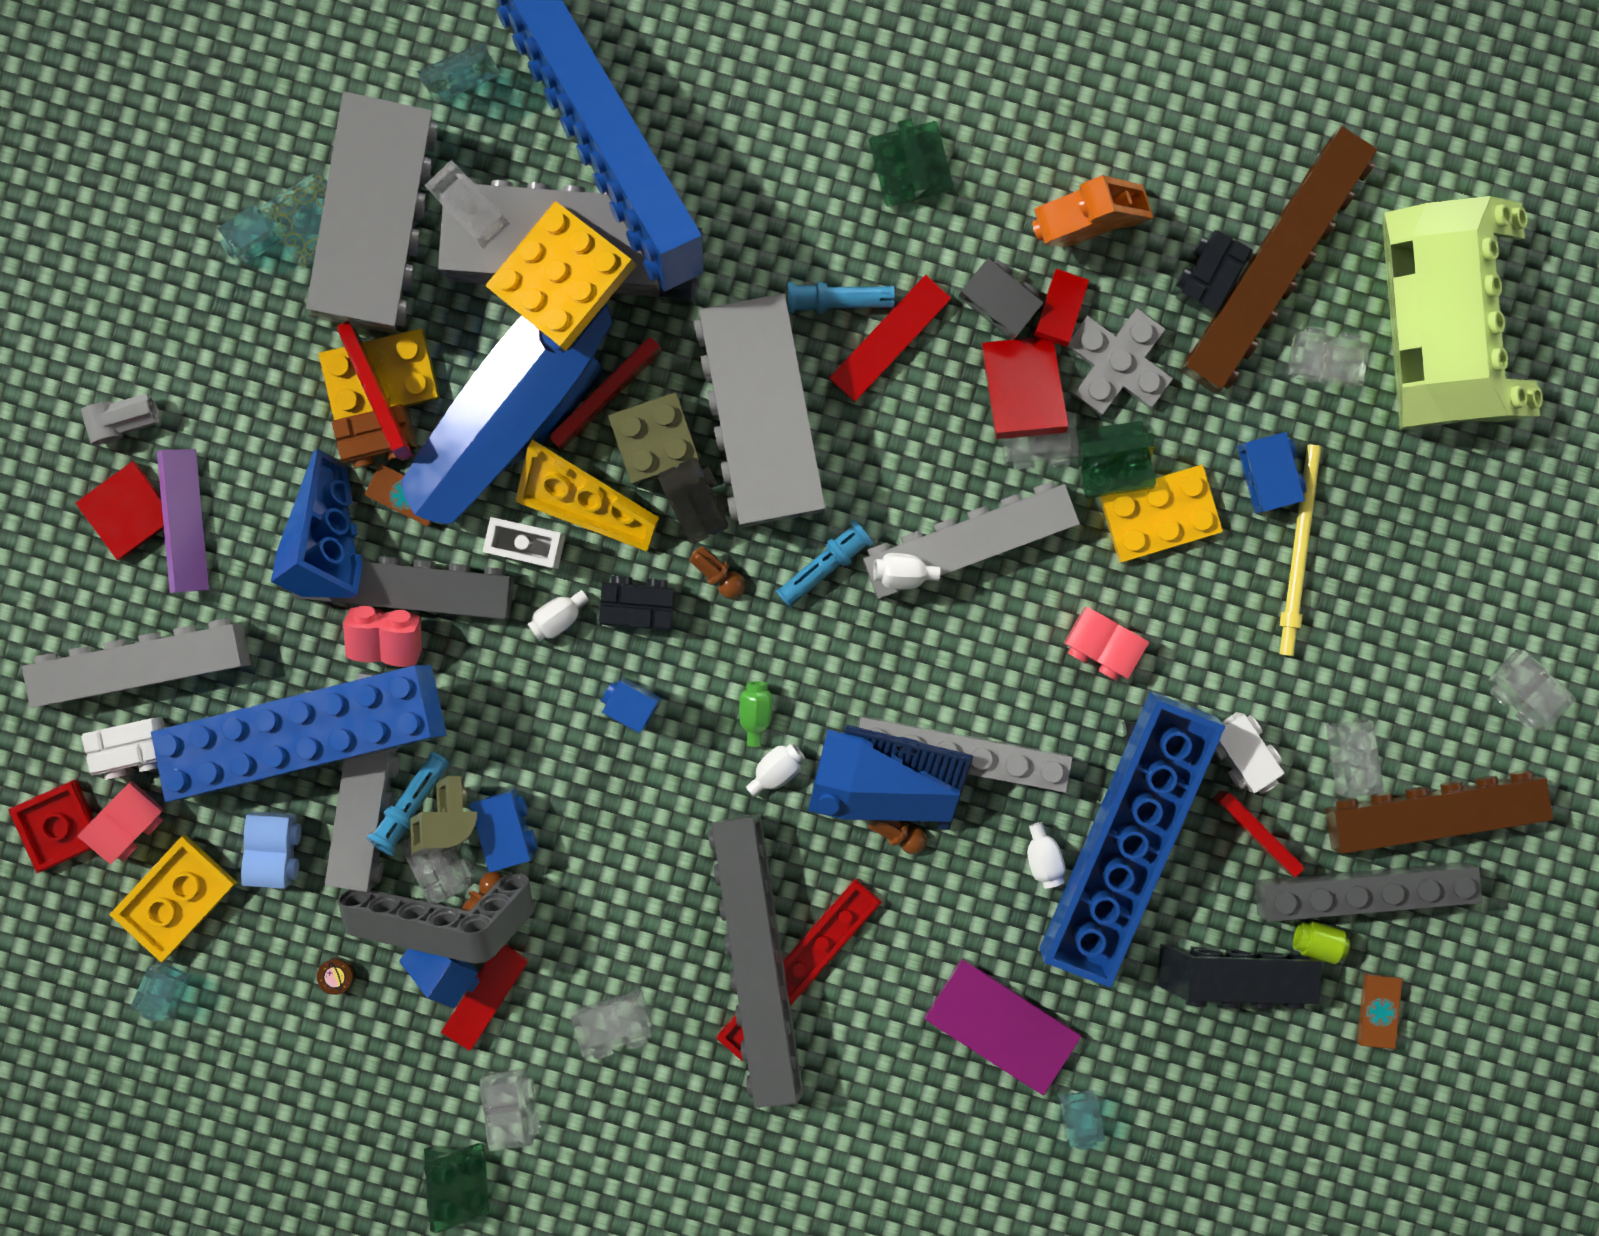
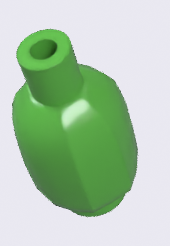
M749 681L746 683V689L740 695V724L747 732V746L750 747L761 746V733L767 729L771 721L773 697L767 690L768 683Z

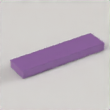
M196 449L157 451L170 593L209 590Z

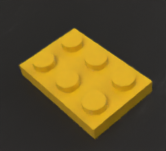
M422 328L363 342L391 406L403 404L408 407L440 399L425 332ZM345 347L318 353L334 420L373 411Z
M1203 464L1099 495L1119 563L1223 532Z
M187 835L179 838L109 915L162 963L170 957L238 882Z

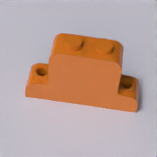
M1101 175L1082 183L1079 186L1080 190L1035 208L1034 211L1037 219L1032 224L1036 237L1039 241L1044 240L1045 245L1068 247L1117 228H1128L1154 219L1142 184Z

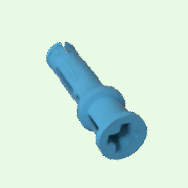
M787 282V308L789 314H793L795 310H816L818 314H823V312H827V308L894 309V286L827 287V283L817 282L816 285H794L793 282Z
M855 519L850 522L851 527L835 540L831 538L827 541V549L776 590L790 608L840 565L843 567L845 565L848 566L851 563V558L866 545L871 547L874 544Z
M435 752L429 754L428 759L414 779H412L396 805L386 808L384 811L385 817L374 833H369L366 837L368 842L388 855L393 856L395 854V846L405 831L410 830V818L416 814L445 769L449 767L450 763L445 758ZM429 775V778L427 779L423 787L420 789L416 797L413 799V795L418 790L426 776ZM392 826H394V829L391 831V833L389 834V836L386 838L387 833H388L389 830L392 828Z

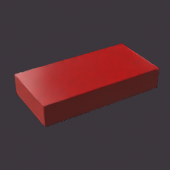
M1057 268L1055 269L1033 336L1066 347L1068 346L1089 279Z

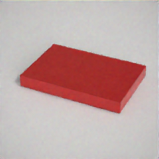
M1039 337L982 342V354L995 439L1067 433L1068 421L1054 342Z

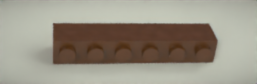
M1531 770L1512 772L1510 773L1511 778L1498 780L1497 776L1479 777L1475 779L1476 784L1463 786L1461 781L1446 782L1440 784L1441 790L1428 791L1427 787H1415L1406 789V795L1393 797L1391 792L1370 795L1371 801L1358 802L1357 798L1339 799L1335 801L1336 806L1325 808L1331 849L1344 854L1553 821L1547 778L1535 776Z

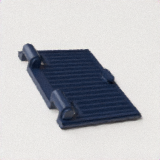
M846 724L845 734L862 737L874 743V749L889 757L892 754L903 759V765L916 772L925 771L960 790L961 796L973 755L921 743L914 739L896 737ZM911 821L919 824L921 823V821ZM952 821L938 822L937 828L948 831Z

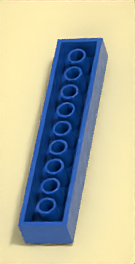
M497 0L500 7H497L496 10L505 29L508 27L512 29L514 33L512 39L520 55L526 54L530 60L528 67L534 80L537 83L542 81L545 86L544 94L552 110L558 109L562 115L560 122L568 138L574 136L577 141L576 149L582 163L585 166L591 165L595 172L592 175L597 189L601 194L607 193L611 200L609 206L615 220L618 223L624 222L628 229L626 236L634 252L641 251L645 258L643 265L650 280H657L665 292L703 274V248L700 231L562 0Z

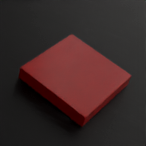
M134 461L127 464L75 502L116 560L124 559L164 530L161 495L138 463Z
M77 779L8 809L37 874L92 850L77 837L94 819Z

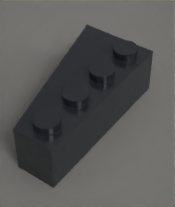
M1160 944L1157 986L1185 999L1186 1005L1194 1007H1207V1002H1218V1005L1223 1007L1239 1008L1240 1002L1251 1003L1253 1007L1264 1009L1273 1008V1003H1283V1007L1290 1009H1305V1004H1319L1323 961L1301 954L1259 951L1258 958H1255V953L1237 949H1226V956H1223V953L1220 951L1190 946V953H1186L1175 948L1174 945Z

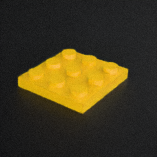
M554 201L485 286L563 350L567 351L637 265L626 254L557 201Z

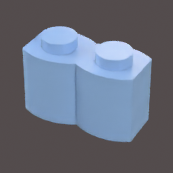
M253 811L246 815L241 871L242 886L285 889L292 884V880L297 879L299 860L294 859V845H298L300 842L301 824L296 823V814Z

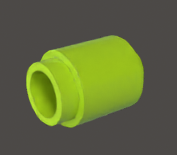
M1313 921L1308 923L1300 922L1294 933L1293 948L1299 950L1303 956L1336 965L1340 959L1344 960L1347 957L1350 949V940L1346 938L1344 930Z

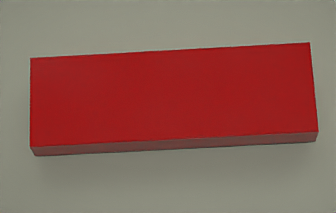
M1220 790L1212 798L1287 874L1296 878L1304 870V866L1230 792Z
M505 944L493 958L486 961L476 976L480 982L473 992L467 991L441 1033L471 1051L527 965L529 959Z

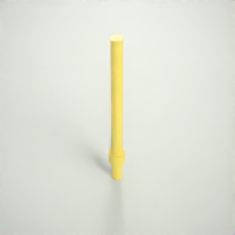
M1307 445L1303 471L1306 483V493L1303 494L1305 501L1299 502L1285 612H1281L1279 626L1283 627L1279 655L1294 656L1297 629H1301L1303 615L1299 614L1321 454V446Z

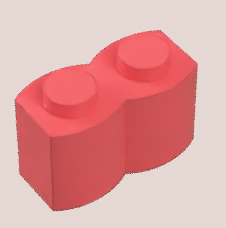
M366 605L349 609L343 622L345 654L348 659L365 663L381 661L397 667H410L417 664L422 652L421 617L405 610L384 612Z
M1084 607L1064 644L1070 647L1067 654L1085 664L1089 658L1101 665L1098 670L1099 672L1117 681L1120 676L1129 679L1149 641L1093 609Z
M131 780L77 837L110 865L117 858L124 862L138 847L133 841L142 832L150 835L163 821L159 814L164 808Z

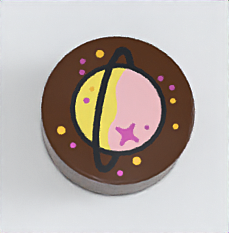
M340 957L327 960L320 966L317 972L319 987L331 995L345 992L351 987L355 979V971L352 964Z

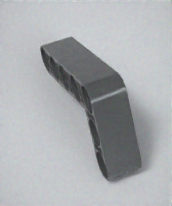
M512 873L503 876L470 911L373 890L364 892L350 889L342 893L338 898L344 930L351 936L476 964L493 958L534 911L529 878L522 873Z

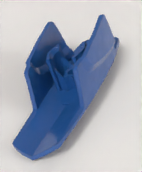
M605 303L567 351L563 350L523 316L514 323L453 401L401 480L405 498L416 516L432 522L453 524L503 470L525 458L527 447L532 440L543 446L550 439V435L572 414L602 376L601 365L594 358V355L613 323L607 303Z

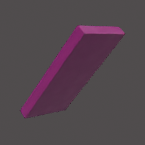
M961 958L924 1016V1020L1043 1096L1082 1037L1069 1026L963 958Z

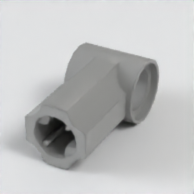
M147 393L115 403H95L81 409L91 445L114 442L123 438L125 433L159 424L160 415L157 405L152 396Z

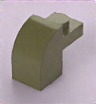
M447 776L436 783L437 812H420L410 818L411 854H437L462 843L472 833L476 824L477 812H463L467 801V792L465 787L462 786L461 776Z

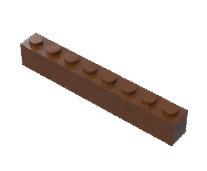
M1343 126L1331 135L1238 278L1220 312L1212 318L1179 369L1180 372L1213 393L1222 390L1223 387L1226 389L1231 387L1240 373L1235 368L1242 358L1247 360L1257 348L1259 341L1255 338L1261 328L1267 330L1277 317L1279 312L1274 308L1281 298L1286 300L1297 286L1298 282L1294 278L1300 268L1305 271L1316 257L1317 252L1313 248L1319 239L1326 240L1337 224V222L1332 220L1339 209L1344 211L1355 197L1356 192L1352 188L1358 179L1364 181L1372 171L1375 162L1371 159L1378 150L1376 147Z

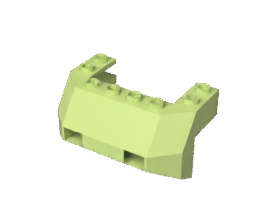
M1486 196L1425 203L1384 213L1382 226L1400 430L1464 421L1502 422L1540 416L1539 408L1542 406L1543 397L1540 388L1537 386V381L1506 379L1505 369L1508 366V356L1503 348L1502 341L1505 319L1499 305L1502 283L1496 269V259L1499 255L1497 236L1516 240L1525 239L1524 228L1527 226L1528 219L1522 203Z

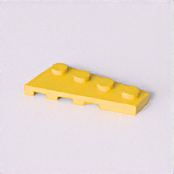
M532 440L527 447L515 502L648 551L659 520L658 516L536 441Z

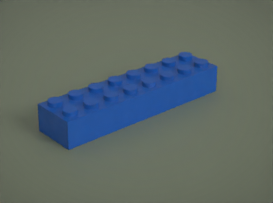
M414 665L151 732L165 802L190 799L447 736L432 665Z
M1152 691L1149 692L1039 949L1044 963L1111 988L1226 727L1216 716Z

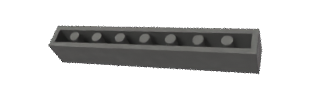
M761 814L720 819L711 823L712 829L709 830V844L711 849L716 851L717 864L714 866V878L718 886L721 885L723 899L719 902L721 919L727 923L728 935L725 936V949L727 955L732 956L734 969L730 972V983L732 990L737 991L739 1005L736 1006L735 1015L738 1026L743 1028L744 1040L741 1042V1055L743 1061L748 1062L750 1074L746 1079L747 1093L749 1097H753L755 1108L796 1104L804 1094Z

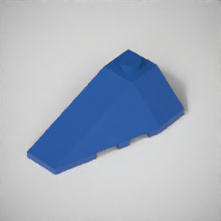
M316 449L312 454L277 549L271 582L301 597L354 598L358 595L362 560L361 554H356L354 537L358 534L356 524H351L349 505L353 501L346 464L319 449Z
M827 730L813 783L808 811L845 820L952 821L960 790L925 771H914L902 764L903 759L894 754L889 757L873 748L874 743L862 737Z

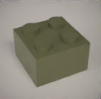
M676 392L608 415L630 482L634 486L701 464Z

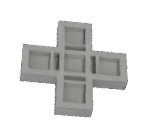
M1138 308L1134 310L1116 336L1087 316L1072 335L1070 343L1066 347L1092 366V369L1072 396L1100 416L1103 415L1121 389H1124L1149 409L1153 407L1173 379L1145 358L1165 328Z

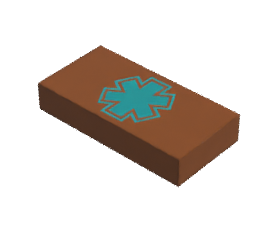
M379 464L364 495L430 527L432 521L416 516L408 505L401 484V480L405 475L383 464Z
M1363 974L1357 1044L1360 1046L1396 1049L1402 978L1399 976Z

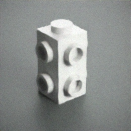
M1234 713L1222 721L1226 727L1214 753L1220 760L1226 759L1232 768L1228 772L1229 776L1240 790L1245 788L1252 793L1259 791L1260 794H1263L1274 788L1278 784L1277 778L1285 774L1279 766L1283 761L1272 745H1265L1259 736L1263 731L1253 716L1249 715L1246 717L1243 713Z

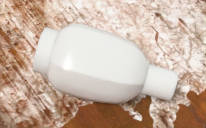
M888 553L883 559H875L873 578L876 581H881L887 588L914 589L919 587L925 580L939 581L940 567L926 566L920 558L914 555Z
M582 590L571 598L557 597L536 610L532 621L527 625L539 641L544 638L553 639L567 630L576 621L578 609L587 604L589 599Z
M790 743L787 747H775L757 765L756 778L746 786L747 790L756 797L765 788L778 789L784 786L801 771V762L805 759V756L793 743Z
M1043 822L1029 825L1033 840L1028 846L1027 853L1033 877L1035 880L1042 882L1044 889L1063 884V875L1066 868L1057 842L1052 837L1046 835Z

